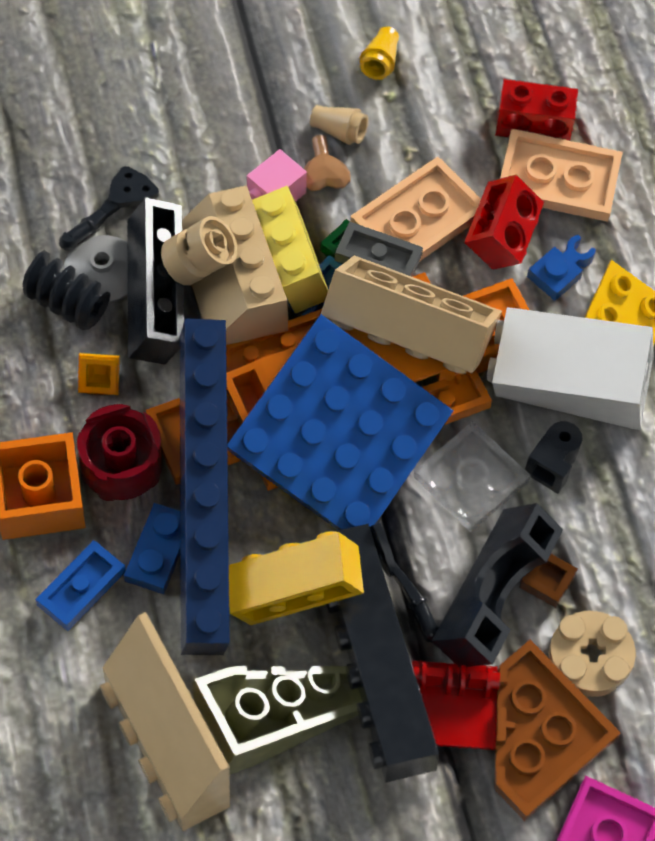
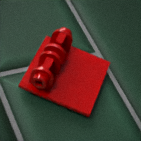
M412 660L413 670L436 745L495 750L497 689L499 690L500 687L498 666L466 667V665H461L459 668L455 663Z

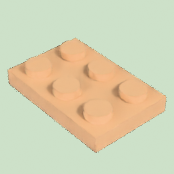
M511 129L500 178L516 174L544 201L542 207L544 209L608 222L623 152Z
M437 156L352 214L350 222L423 247L421 261L471 226L481 198Z

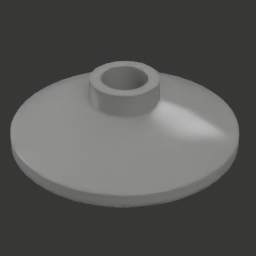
M107 235L94 236L77 244L76 248L69 252L65 260L64 269L70 265L76 269L73 280L84 273L88 276L86 288L94 281L100 282L101 291L99 295L101 296L108 291L111 294L108 304L128 297L127 242L125 240ZM100 261H108L105 265L96 264Z

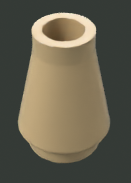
M316 105L310 116V126L318 128L348 145H351L353 142L360 144L367 132L368 115L361 113L359 108L323 107Z

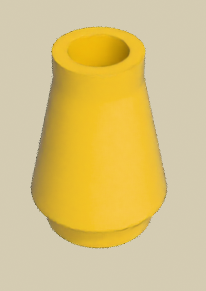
M391 27L380 28L374 39L360 54V68L368 78L382 80L394 71L397 42L399 40V34L395 29Z

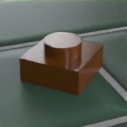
M550 554L546 563L536 567L523 577L519 588L557 608L575 578L578 568Z

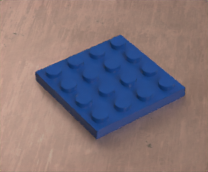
M321 314L227 443V450L337 530L365 524L372 526L379 520L454 410Z

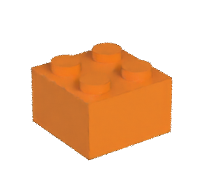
M73 432L0 442V533L2 540L85 529L86 524Z

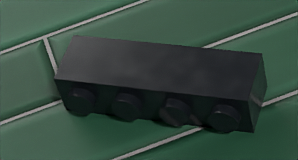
M145 197L127 220L128 358L166 365L180 350V334L184 323L183 285L176 282L168 274L163 265L161 250L165 240L182 231V205Z

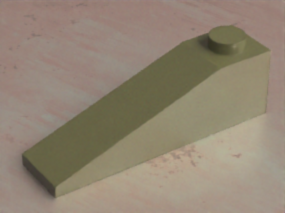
M232 666L197 678L192 683L194 702L229 766V775L266 761L358 716L357 703L362 702L359 690H351L346 666H312L310 670H285V666H271L269 670L247 671L246 666Z

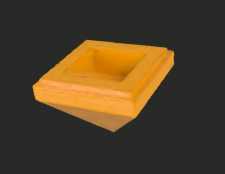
M79 353L78 393L119 395L120 356Z

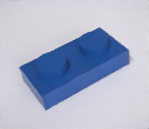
M153 504L125 571V582L165 594L180 557V511L160 504Z
M93 540L35 599L36 604L65 630L69 631L121 578L126 571L125 565Z

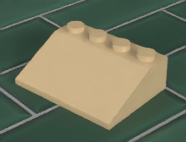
M142 613L134 620L102 667L105 683L100 685V689L110 709L118 706L124 720L119 722V725L130 746L138 744L144 756L138 761L149 784L157 781L164 794L158 800L169 822L177 819L182 831H185L230 808L229 766L147 613Z

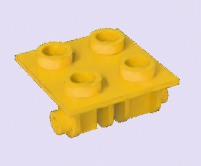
M611 260L584 318L653 327L654 346L655 291Z

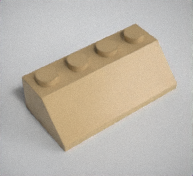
M247 185L209 193L182 219V231L208 216L217 217L227 224L235 236L237 256L234 262L191 285L201 319L226 320V345L289 331L287 298Z
M354 255L335 269L321 314L331 319V322L343 330H353V328L368 333L367 337L374 342L389 345L391 342L405 347V352L419 359L431 357L444 362L443 366L446 369L455 373L465 374L466 371L473 373L480 364L502 311Z

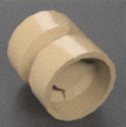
M208 216L188 227V229L165 240L162 245L161 257L168 274L176 282L182 285H192L234 262L237 256V243L231 229L224 221L214 216Z

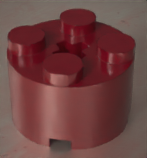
M124 404L108 405L91 413L85 420L86 424L77 437L80 468L86 484L97 493L99 498L105 501L136 498L156 486L160 480L163 461L160 432L154 419L144 411L143 413L131 409V406Z

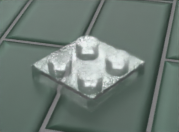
M472 421L415 469L413 477L463 526L472 532L528 484L531 475Z

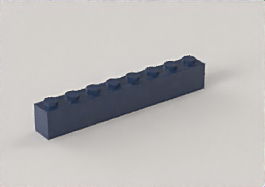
M185 318L180 334L181 655H224L230 644L226 320Z

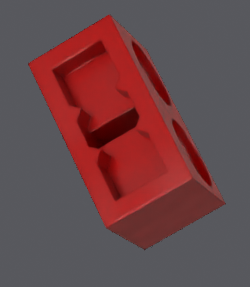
M503 79L495 136L510 138L511 129L570 141L576 116L578 89Z
M516 174L488 182L464 243L492 270L521 264L526 256L533 231L538 224V218L544 201Z

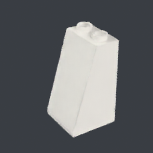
M507 307L504 321L498 320L495 330L494 341L495 344H499L497 358H490L487 372V381L492 382L495 396L641 430L654 357L653 327Z

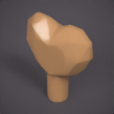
M314 136L312 144L315 157L307 162L304 170L307 172L306 188L310 191H319L326 186L335 189L345 188L350 182V171L339 159L329 155L326 136Z

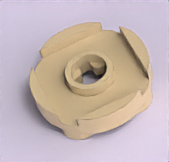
M581 611L562 619L552 636L548 656L585 696L599 697L610 694L628 678L634 667L636 649L633 638L628 632L627 624L623 619L599 611ZM588 645H595L597 649L602 651L603 655L598 656L597 662H589V656L581 654V649H586Z

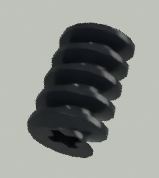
M45 250L41 251L25 272L22 284L24 295L31 300L36 299L37 303L44 308L49 307L50 311L56 315L62 314L63 319L70 323L75 322L76 327L83 331L95 326L108 306L111 296L110 292H105L100 296L101 283L98 281L92 282L86 288L88 283V276L82 273L73 280L76 273L74 267L70 265L61 272L63 261L56 258L49 263L50 253Z

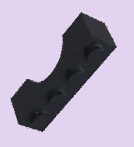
M538 503L503 509L432 639V642L459 668L461 665H466V667L493 665L511 631L501 619V612L506 598L514 586L526 574L547 562L563 532V529Z

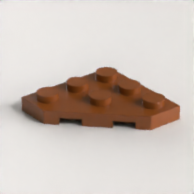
M531 639L499 665L500 687L499 690L497 689L494 789L523 821H526L614 743L621 734Z

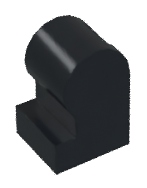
M568 421L554 423L529 455L524 474L559 494L568 480L572 464L576 460L583 441L580 429Z

